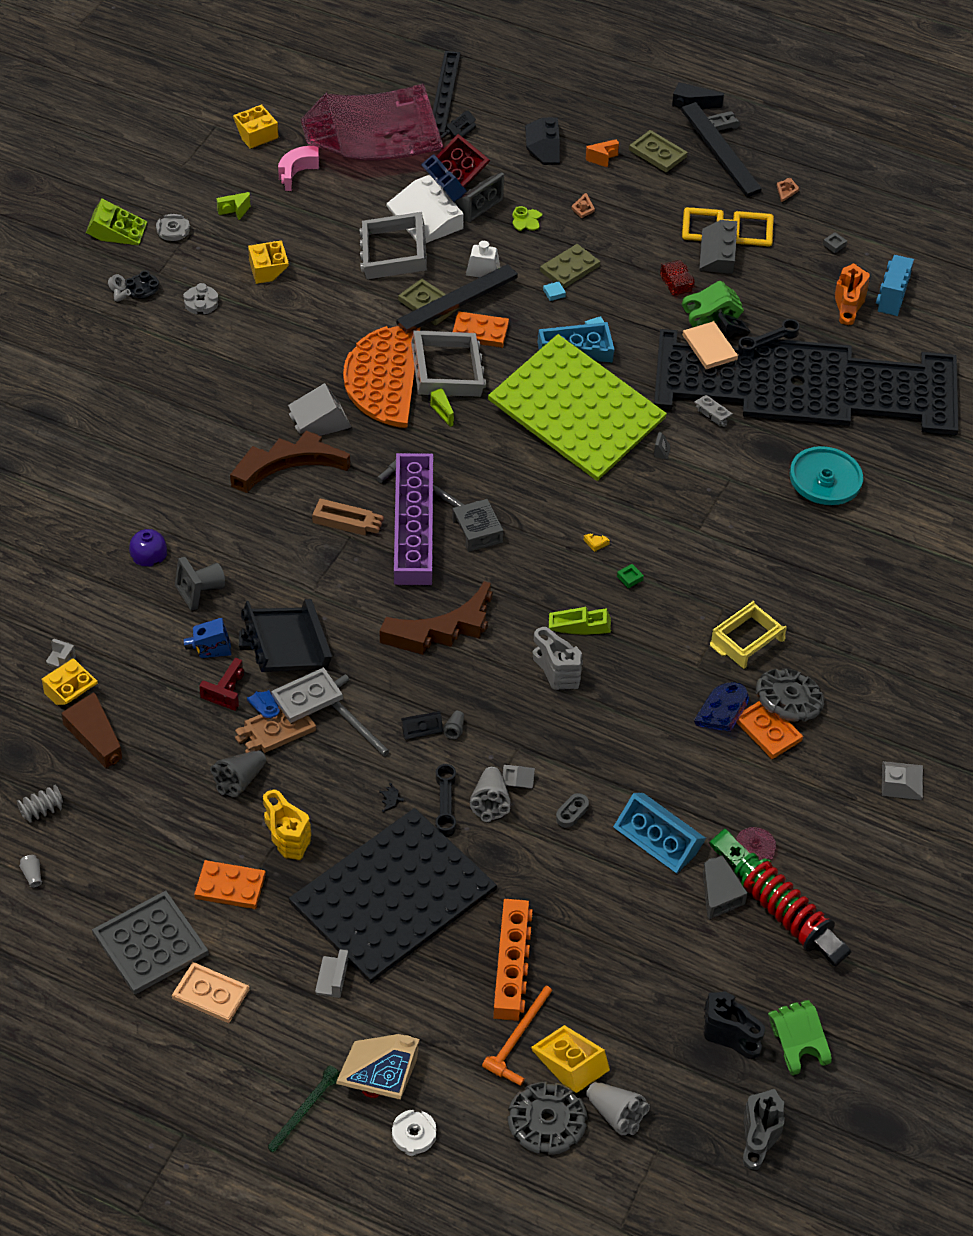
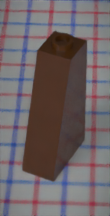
M94 692L61 713L63 725L105 768L118 763L122 759L121 746Z

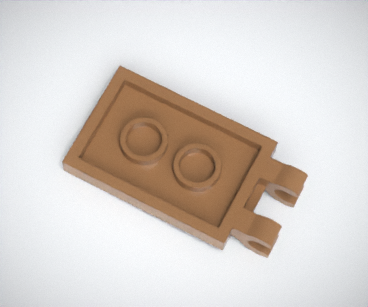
M278 706L280 713L276 717L265 718L260 714L244 721V727L235 730L237 733L235 739L239 744L245 742L248 738L251 739V741L245 744L248 748L245 750L246 753L262 750L266 753L316 731V725L309 715L290 723Z

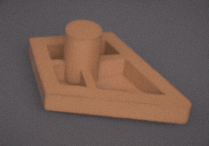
M791 178L777 182L776 186L781 202L799 191V187Z
M587 193L571 207L581 218L595 212V208Z

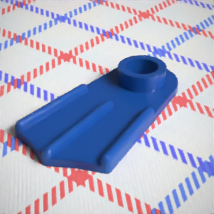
M269 690L265 692L256 691L252 696L247 697V701L265 718H273L280 713Z

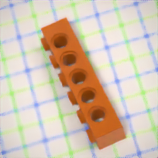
M504 899L493 1019L519 1021L520 1013H524L525 1000H521V994H526L527 981L522 980L523 976H527L528 963H524V957L529 958L530 945H526V939L530 940L531 927H527V922H532L533 909H528L529 901Z

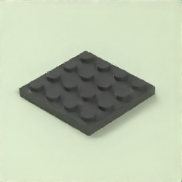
M167 891L92 929L94 937L134 995L191 965L192 962L195 963L209 955L208 949Z

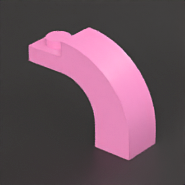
M319 146L298 147L289 151L281 158L278 165L279 180H281L282 184H285V191H292V178L298 171L319 169Z

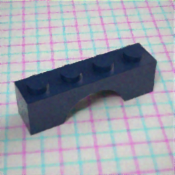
M434 154L421 164L453 202L460 199L467 192L458 179L446 169Z

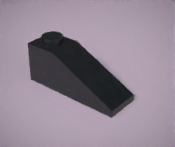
M679 82L673 93L672 106L682 109L683 106L696 102L701 109L722 108L725 93Z

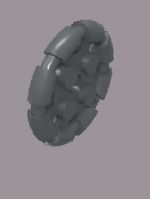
M787 668L782 670L772 669L763 673L756 683L757 697H760L759 701L762 706L770 713L780 715L779 718L792 722L803 720L805 722L816 718L820 711L823 710L824 695L820 692V687L810 677L801 675L799 671Z
M547 1081L533 1083L526 1086V1090L523 1092L519 1091L511 1101L508 1109L510 1115L507 1117L509 1129L513 1137L520 1140V1145L529 1151L537 1154L540 1152H548V1155L560 1154L569 1150L572 1144L576 1145L583 1137L587 1127L585 1124V1120H587L585 1105L581 1098H577L574 1095L575 1092L563 1084L556 1082L555 1084H547ZM546 1092H547V1093H554V1096H553V1095H545V1094H546ZM532 1097L535 1100L531 1103L528 1098ZM569 1101L570 1104L566 1107L563 1102ZM526 1112L525 1116H520L519 1113ZM550 1113L554 1118L552 1120H544L542 1115ZM570 1117L575 1118L576 1121H570ZM528 1128L529 1134L526 1135L524 1130ZM564 1132L568 1135L565 1139L562 1137ZM541 1138L550 1139V1142L541 1143Z

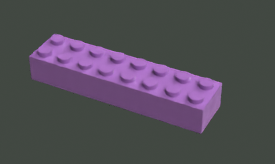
M396 453L394 585H432L433 454Z

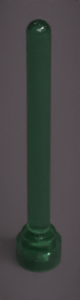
M328 1065L323 1071L322 1081L268 1145L269 1151L274 1152L326 1088L337 1083L340 1072L335 1067Z

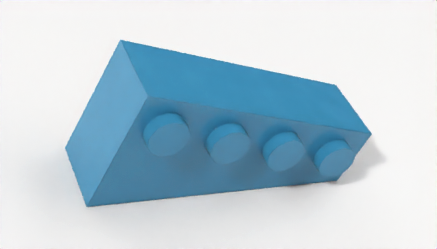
M894 255L892 261L888 262V272H885L884 283L881 284L880 288L881 294H878L876 304H879L878 312L898 316L912 272L914 259Z
M608 322L539 329L537 341L539 350L559 334L594 361L613 362L615 349Z

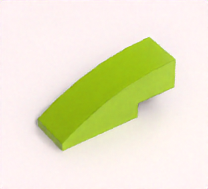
M586 607L552 612L549 613V629L561 633L584 635L611 633V617L607 608L588 611Z

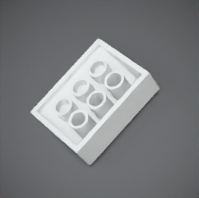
M430 175L413 181L386 204L394 216L422 212L425 223L426 243L463 229V212ZM416 228L406 229L416 241Z

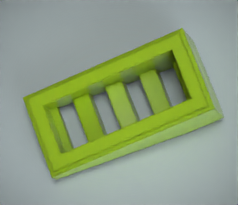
M440 388L431 392L430 406L450 427L453 426L454 412L444 390Z

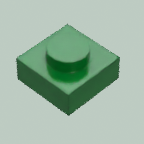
M633 564L617 572V577L627 588L643 581L644 575Z

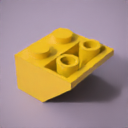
M262 105L233 115L240 136L250 149L278 138V122Z
M282 241L248 246L249 262L256 284L273 281L289 266Z
M74 658L42 678L44 694L56 705H66L98 684V681Z

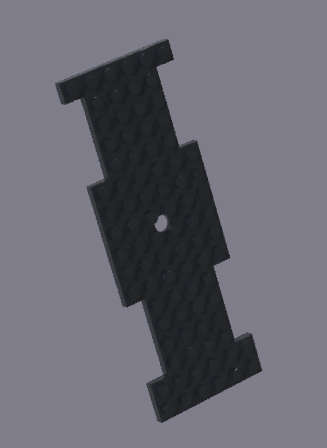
M660 329L654 404L660 409L672 410L673 397L700 399L707 395L714 401L743 403V416L850 426L851 413L921 419V432L948 435L958 434L957 355L921 352L920 364L851 358V345L777 339L756 348L752 356H743L738 352V348L732 347L738 355L737 360L705 369L688 343H677L678 330ZM794 378H800L804 384L797 386L792 384Z

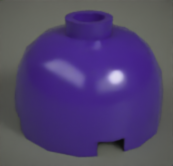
M144 529L135 533L130 540L129 552L136 564L150 567L154 566V563L158 561L161 563L167 556V545L164 537L158 531Z

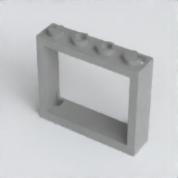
M422 212L362 221L360 236L363 239L360 240V246L363 251H360V256L363 263H360L361 271L365 272L366 279L427 270L425 223ZM416 228V256L370 263L369 235Z
M413 332L411 346L418 395H431V392L442 388L446 396L481 397L483 388H486V379H483L484 366H481L482 354L479 353L480 341L477 340L476 333ZM423 346L470 348L475 380L428 379Z

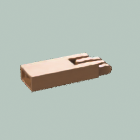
M319 499L312 514V520L315 524L366 536L367 531L378 533L384 521L382 515L375 514L373 511L324 499Z

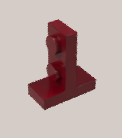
M238 658L233 660L218 685L203 680L199 685L200 698L236 711L239 706L238 693L233 691L238 679L241 680L244 675L242 660Z

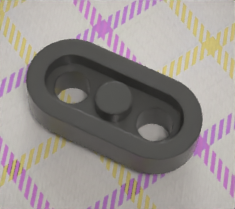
M580 793L570 796L556 813L558 825L564 828L572 827L588 810V798Z

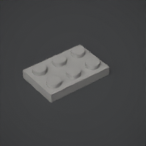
M324 667L271 691L272 697L290 723L343 699V694Z

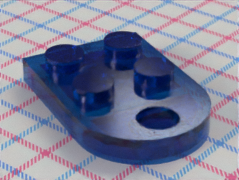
M728 682L716 687L710 693L694 719L695 725L731 732L749 701L745 686L736 682Z

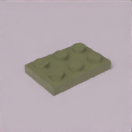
M651 130L629 145V151L664 172H668L687 158L688 153Z
M576 244L540 266V272L553 282H560L564 289L600 267V260Z
M421 279L398 295V301L414 311L446 294L424 279ZM459 308L431 321V323L438 325Z

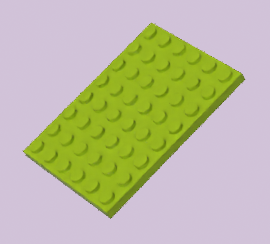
M559 334L488 395L489 401L596 481L605 475L661 423L667 415L666 412Z

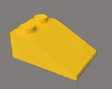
M565 1025L531 1047L536 1056L558 1080L575 1093L583 1090L586 1086L610 1071L605 1050Z

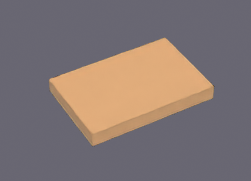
M714 321L683 330V337L705 369L738 359L737 353Z
M192 962L173 992L172 999L230 1023L250 988L244 983Z

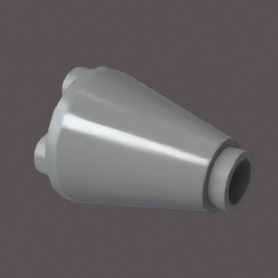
M488 767L484 770L470 798V807L473 813L481 817V820L484 822L501 818L510 812V797L501 772L496 767Z
M598 1082L592 1083L587 1090V1097L620 1135H634L639 1129V1123L643 1116L650 1109V1104L646 1102V1099L632 1091Z

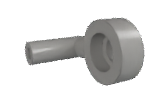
M115 274L109 278L108 285L114 291V300L116 302L123 300L131 294L129 289H125V279L121 275Z

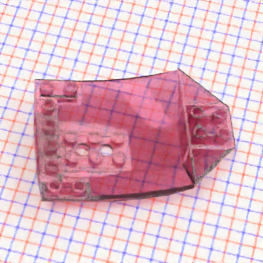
M424 84L390 92L366 95L327 94L326 92L301 119L306 143L348 158L387 160L444 149ZM386 135H392L390 139L384 138Z

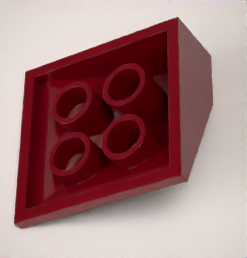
M459 134L436 156L464 188L490 162L485 155Z

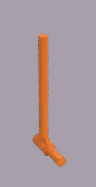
M549 986L543 988L498 1055L485 1058L482 1064L483 1068L522 1086L525 1078L508 1070L504 1060L552 992Z

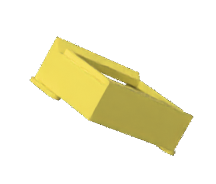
M752 601L713 629L710 647L721 656L728 655L745 669L748 657L775 638L781 642L785 641L787 626H781L759 608L755 601ZM752 617L766 628L768 632L742 649L726 635Z

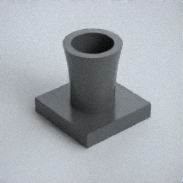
M181 557L178 558L175 587L191 611L198 609L201 591L224 588V572L218 563L194 571L187 558Z

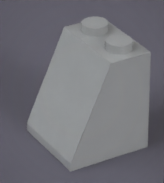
M325 383L288 405L291 410L289 415L293 422L297 423L295 428L300 435L305 431H309L322 436L352 427L340 402Z

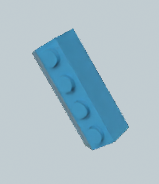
M644 793L632 794L613 826L675 873H678L696 856L706 840V837Z

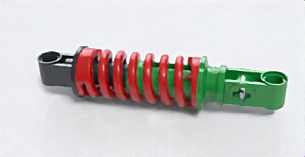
M723 829L709 842L713 850L718 855H723L725 860L735 869V875L742 878L741 884L748 893H752L753 898L760 901L762 907L768 908V912L774 915L779 923H783V927L786 930H790L793 937L799 938V942L806 951H812L817 948L835 967L852 953L850 948L832 933L835 922L832 919L824 918L822 911L816 912L817 908L814 904L808 905L809 899L803 896L800 898L801 891L799 889L793 890L791 882L785 883L786 877L783 874L777 875L778 869L772 866L769 859L759 860L755 853H749L726 829Z

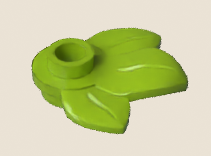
M523 206L516 207L512 214L514 218L513 226L519 231H522L524 228L531 231L539 229L537 219L542 216V213L534 209L527 210Z

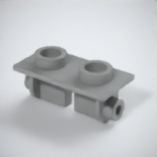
M707 395L694 402L697 404L698 412H701L708 418L712 415L711 420L718 424V426H726L728 422L726 418L733 414Z

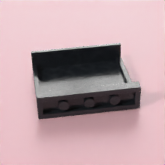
M304 599L302 607L252 609L250 602L246 601L244 609L241 610V619L245 622L246 634L250 637L251 649L255 652L256 664H259L261 672L319 670L323 667L325 670L328 669L332 655L312 599Z

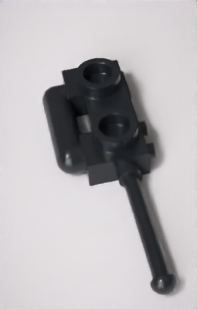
M469 110L463 112L458 118L452 120L450 124L448 123L445 128L446 131L427 145V148L431 149L434 144L449 134L453 138L457 134L462 137L466 136L476 128L475 117Z

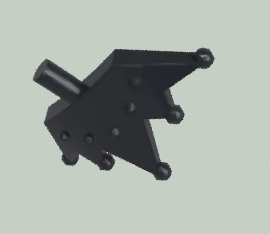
M389 783L391 787H386L388 791L379 790V793L386 799L382 800V803L386 805L382 812L394 808L396 801L403 802L404 798L398 797L399 791L392 783Z

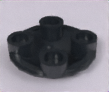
M144 270L140 274L126 279L125 285L126 289L130 290L132 297L146 298L157 292L160 282L157 277Z

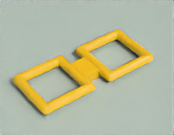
M686 207L683 215L682 238L683 240L690 241L702 240V235L689 234L690 214L717 216V221L730 219H723L724 212L722 210ZM734 212V218L730 221H738L736 244L772 246L774 221L772 214ZM740 218L767 220L766 240L739 238Z

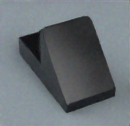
M723 313L718 314V328L727 341L734 334L747 336L751 332L743 320Z

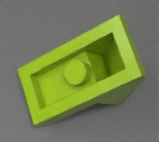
M249 192L216 198L218 214L223 215L235 212L238 220L251 207Z

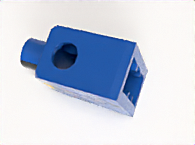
M222 618L194 626V637L184 639L185 649L197 648L201 658L232 655L230 638Z

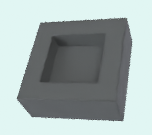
M835 232L823 240V245L836 253L846 247L847 240Z

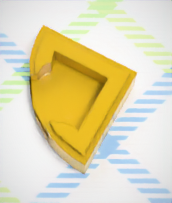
M593 534L584 535V541L594 552L610 543V540L603 535L602 537Z

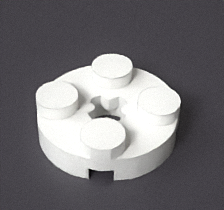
M408 1110L401 1113L393 1123V1142L397 1148L409 1156L427 1151L436 1141V1124L433 1118L423 1111L419 1113L414 1112V1110ZM413 1128V1130L418 1129L420 1131L418 1135L414 1136L410 1135V1129Z

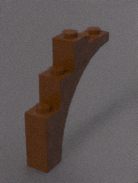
M305 431L296 444L279 438L269 452L254 446L250 448L230 474L231 487L248 493L255 484L265 477L283 469L302 465H323L347 471L350 468V454L322 443L321 436L309 431Z
M484 581L478 592L468 602L445 615L420 620L386 617L379 631L380 643L423 655L426 648H430L431 642L452 647L454 640H458L460 634L480 639L482 632H486L488 627L486 604L491 602L493 597L491 583Z

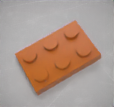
M458 311L453 332L476 333L477 340L480 341L481 345L503 348L509 319Z
M760 701L734 717V721L771 759H774L803 740V735L789 721L779 718L780 715L776 713H770L762 706Z
M205 860L194 894L195 899L256 909L266 872L260 869Z

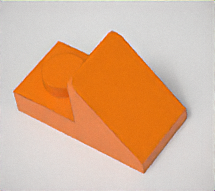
M616 139L586 146V160L608 167L609 158L618 156L619 142Z

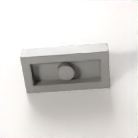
M340 949L338 958L323 957L315 990L316 995L341 998L348 966V950Z

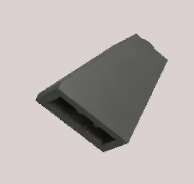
M723 855L711 858L705 862L703 882L708 919L745 905L747 892Z

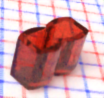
M681 260L661 264L660 275L673 296L692 291L695 281L693 276L688 273L686 264H683Z

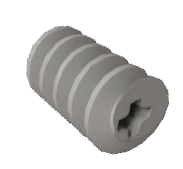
M56 785L53 786V790L50 787L46 788V794L40 790L38 797L35 794H31V801L27 797L23 798V803L17 800L21 815L29 823L32 822L31 816L38 820L40 812L47 816V809L55 813L54 806L62 810L63 800Z

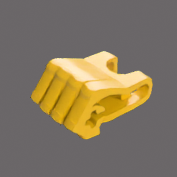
M267 791L263 795V805L266 808L264 819L271 831L272 842L277 846L278 852L284 858L301 860L311 841L309 816L288 803L279 791ZM272 797L276 798L278 803L272 805L269 799Z

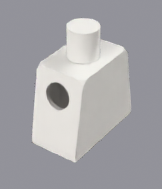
M481 241L479 245H473L466 276L480 278L500 268L497 248L489 247L487 241Z

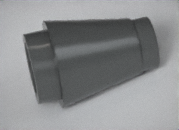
M454 711L444 725V734L449 739H457L462 735L463 712Z

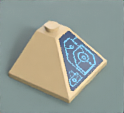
M396 1034L354 1041L336 1084L401 1100L417 1061L420 1039Z

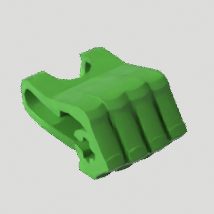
M717 281L699 293L686 296L682 301L685 312L690 313L689 322L692 327L713 321L717 324L719 313L738 318L744 311L736 292L722 281Z
M809 1000L802 1001L800 1003L801 1006L797 1002L789 1005L790 1009L787 1006H782L778 1008L779 1013L776 1010L768 1013L773 1034L780 1039L785 1063L791 1075L800 1073V1059L803 1054L808 1053L817 1057L823 1066L830 1064L832 1060L815 1006Z

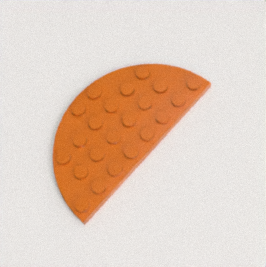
M386 326L377 329L358 341L352 352H349L344 364V386L354 405L369 417L388 425L408 428L415 375L411 341L413 332L420 331L421 327L407 334L399 326L392 328Z

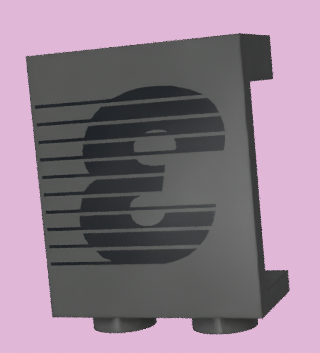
M488 499L453 508L452 521L453 523H459L466 537L465 547L468 552L503 543V528Z

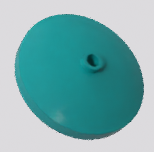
M818 446L801 451L793 459L789 472L790 481L799 494L810 501L824 505H839L849 502L858 495L863 483L862 469L857 461L847 453L831 447Z

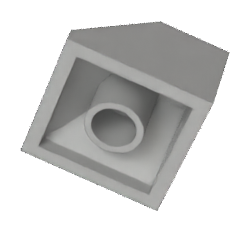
M883 761L882 796L922 800L923 765Z

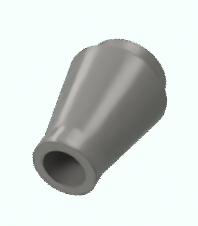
M27 855L20 860L21 864L19 867L29 882L30 887L40 886L42 884L40 860L35 855Z

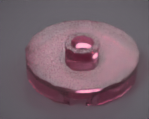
M750 827L742 830L736 837V840L749 853H755L759 860L765 858L772 859L776 850V841L767 830L759 827Z

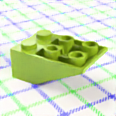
M101 199L93 212L86 233L101 241L139 245L147 221Z

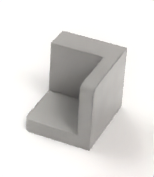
M53 639L51 642L53 651L46 660V663L49 666L59 668L71 659H75L74 645Z
M504 765L502 777L505 785L532 788L535 768Z

